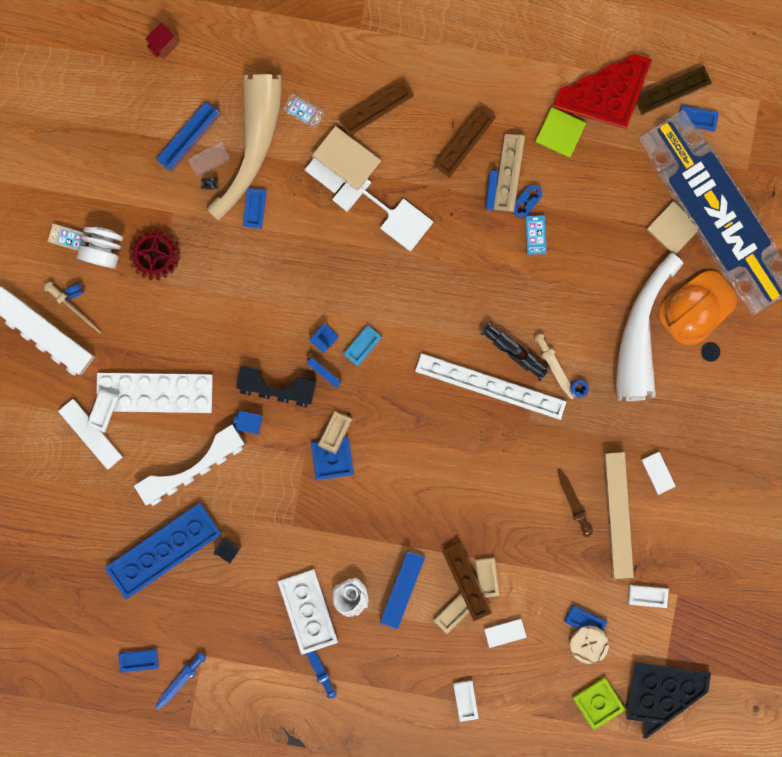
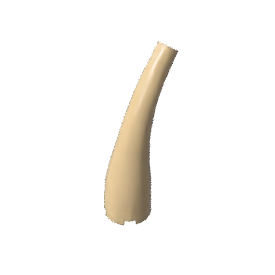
M270 74L253 75V79H248V75H243L245 157L238 175L228 191L221 199L217 197L206 208L218 221L242 197L256 177L266 157L280 109L282 93L281 75H277L276 79H272Z

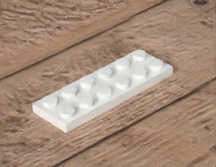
M97 373V397L101 389L119 396L113 412L212 413L213 375Z

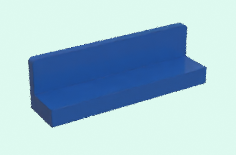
M205 102L156 160L172 173L221 116L219 111Z
M407 550L380 620L381 625L385 624L395 629L399 628L423 565L424 556Z

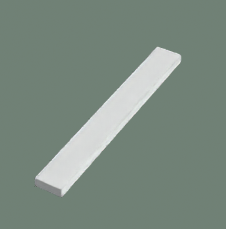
M422 353L415 372L561 420L566 401Z

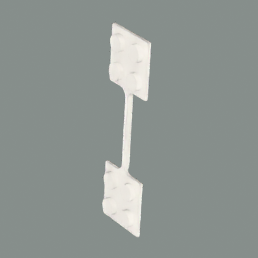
M313 159L305 169L307 173L333 193H336L340 186L345 183L344 180L316 159ZM363 188L359 189V191L388 213V219L380 229L410 252L433 224L431 219L405 199L400 202L396 209L390 210Z

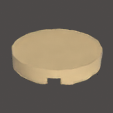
M591 625L583 626L572 635L570 642L571 651L574 657L582 663L593 664L594 662H599L607 655L609 648L608 637L598 627Z

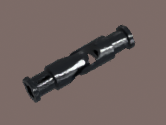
M491 321L480 333L481 336L484 335L490 339L499 350L506 352L523 369L537 376L539 381L550 370L549 366L546 367L540 363L535 355L520 344L515 343L507 333L493 326ZM521 350L525 354V360L516 358Z

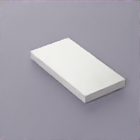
M315 569L278 581L301 655L338 643Z

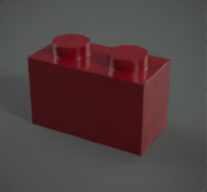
M162 22L145 38L149 51L156 58L160 56L163 60L179 44L176 36Z

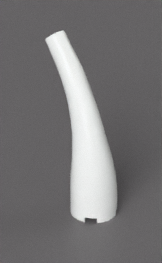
M670 253L650 276L629 314L621 340L617 363L616 391L618 401H621L622 397H626V401L645 400L647 395H650L651 398L656 397L649 315L654 300L669 276L673 277L684 264L673 253Z

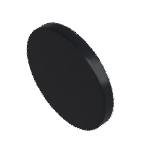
M707 343L701 350L702 357L708 362L716 361L721 353L719 346L715 343Z

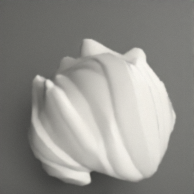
M350 578L336 585L333 589V604L343 616H358L364 608H368L367 590L359 579Z

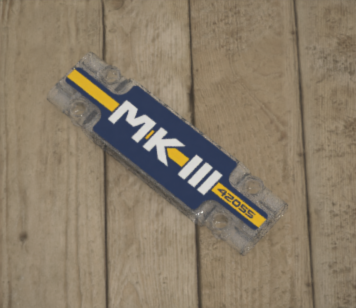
M680 111L640 137L638 141L650 157L652 165L659 171L658 175L676 204L687 214V219H690V223L694 224L697 229L696 234L725 279L732 283L735 293L741 297L752 316L782 298V258L778 254L779 250L712 146L705 142L702 132L695 127L686 111ZM695 134L697 142H690L688 135ZM656 155H663L665 163H659L656 160ZM774 261L780 264L779 271H775L772 268ZM742 282L748 284L747 292H743L740 289Z

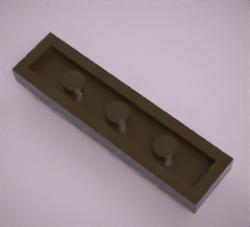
M702 66L641 93L636 105L642 116L711 85L712 82L705 67Z

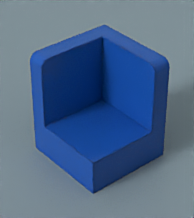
M324 323L309 341L321 352L325 353L339 336Z

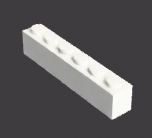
M0 287V316L6 319L4 323L12 329H15V327L21 331L20 335L26 340L32 339L37 343L35 347L42 352L48 351L52 354L50 358L58 364L61 362L67 366L66 370L74 376L76 373L82 375L95 356L8 290Z

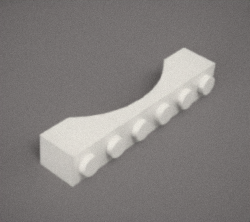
M231 425L216 434L208 453L191 469L173 476L151 475L136 484L134 487L145 505L151 504L154 506L162 501L160 497L168 494L170 496L178 491L177 487L184 484L186 486L195 480L193 478L199 473L201 476L211 470V465L215 463L220 465L227 460V455L231 453L236 455L244 450L242 446L245 445V442L239 432L235 430V426Z

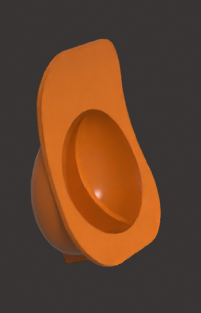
M705 271L674 292L663 302L660 308V320L679 343L684 345L697 344L703 341L735 309L737 295L718 272Z

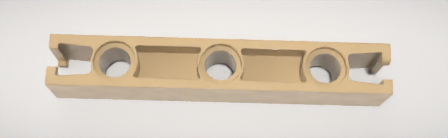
M625 452L604 453L612 578H634Z

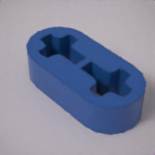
M536 185L529 186L515 202L513 214L518 218L527 216L541 199L542 190ZM537 190L536 195L538 198L533 197L528 201L527 198L530 196L528 191ZM526 202L527 205L524 208L526 212H521L519 214L517 212L518 208L516 206H522V204Z

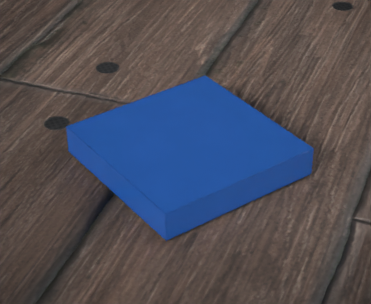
M349 437L343 439L336 454L319 447V442L311 443L316 481L354 475Z

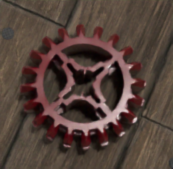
M149 229L148 236L143 231L141 232L142 239L138 236L135 237L139 241L137 244L131 242L135 250L129 249V253L134 254V256L129 257V260L135 261L131 264L132 268L138 266L135 273L139 274L143 271L142 278H146L149 274V280L152 281L154 275H156V279L159 281L161 279L160 274L167 278L166 271L173 274L174 271L170 267H178L174 260H180L179 256H175V254L180 253V249H174L178 245L177 242L170 243L174 239L172 235L166 239L168 234L166 231L160 236L161 232L159 229H156L155 235L153 230ZM154 240L150 249L141 250L146 242ZM160 240L167 244L170 254L160 251ZM154 250H156V252L161 255L158 256V258H156L155 260H153V257L148 255L151 254V252H153ZM140 256L149 259V270L141 264ZM168 260L164 267L155 270L159 261Z

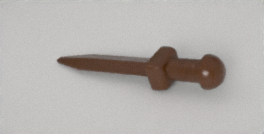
M558 469L560 485L574 513L573 518L579 522L583 531L582 535L590 537L593 534V530H590L585 519L587 514L583 512L570 481L562 470Z

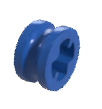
M81 284L65 290L69 294V300L84 294V290H81Z
M577 380L571 384L570 392L573 396L584 397L588 394L589 386L585 381ZM577 384L584 387V390H581V394L575 391Z

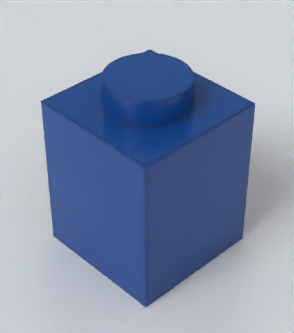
M239 411V414H235L233 425L236 426L235 430L259 435L263 416Z

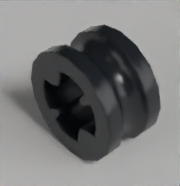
M201 179V182H203L201 189H218V186H216L218 179Z

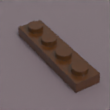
M403 79L341 118L339 122L350 137L413 98L414 95Z
M480 106L434 167L450 178L496 117Z
M461 543L443 550V555L473 621L491 614L492 611Z

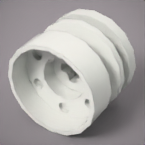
M84 227L83 232L91 234V237L82 236L81 239L88 242L89 246H79L76 259L116 269L119 256L111 253V250L121 249L120 245L113 242H123L124 237L105 228Z

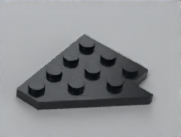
M634 661L626 719L644 722L642 737L647 739L708 693L711 673Z

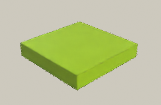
M552 107L535 143L570 158L586 123Z
M605 677L572 697L593 730L626 710Z

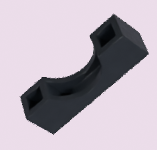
M240 366L236 389H240L241 394L251 395V392L259 393L258 397L270 399V396L278 397L277 401L288 403L289 400L297 401L296 405L307 407L308 404L312 405L317 382L297 378L287 388L274 389L265 383L261 370Z

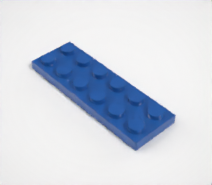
M199 503L104 569L127 600L222 535V533L202 504Z

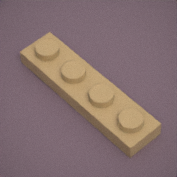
M505 134L494 210L514 212L525 140L523 135Z

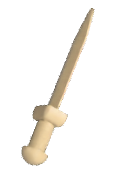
M47 282L44 285V290L51 293L59 304L64 302L88 325L101 333L90 320L66 300L68 296L53 286L54 283Z
M537 334L534 341L539 344L543 352L541 354L542 358L546 359L564 392L571 399H574L570 392V383L554 356L555 351L548 347L543 334Z

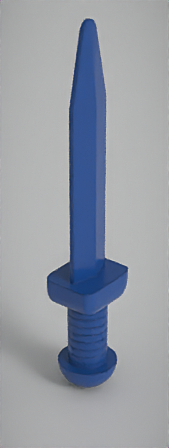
M316 652L306 653L318 677L316 679L317 682L322 683L327 692L326 697L329 699L335 698L337 691H334L329 682L330 674L326 673Z
M197 653L196 658L191 664L183 667L182 673L161 696L155 707L156 710L167 704L190 677H194L196 668L206 660V656L203 653Z

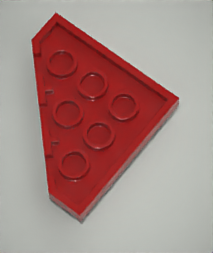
M633 54L619 63L603 68L602 71L594 75L590 74L578 80L577 83L571 86H565L560 89L554 108L627 130L652 64V59Z

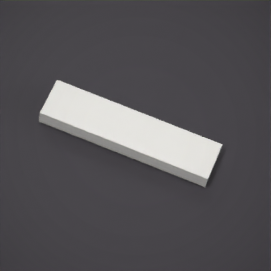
M74 399L58 411L107 470L123 458L101 431L87 426L90 417Z

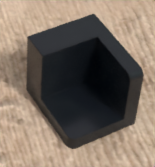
M224 537L213 554L218 555L230 564L241 547L229 538Z

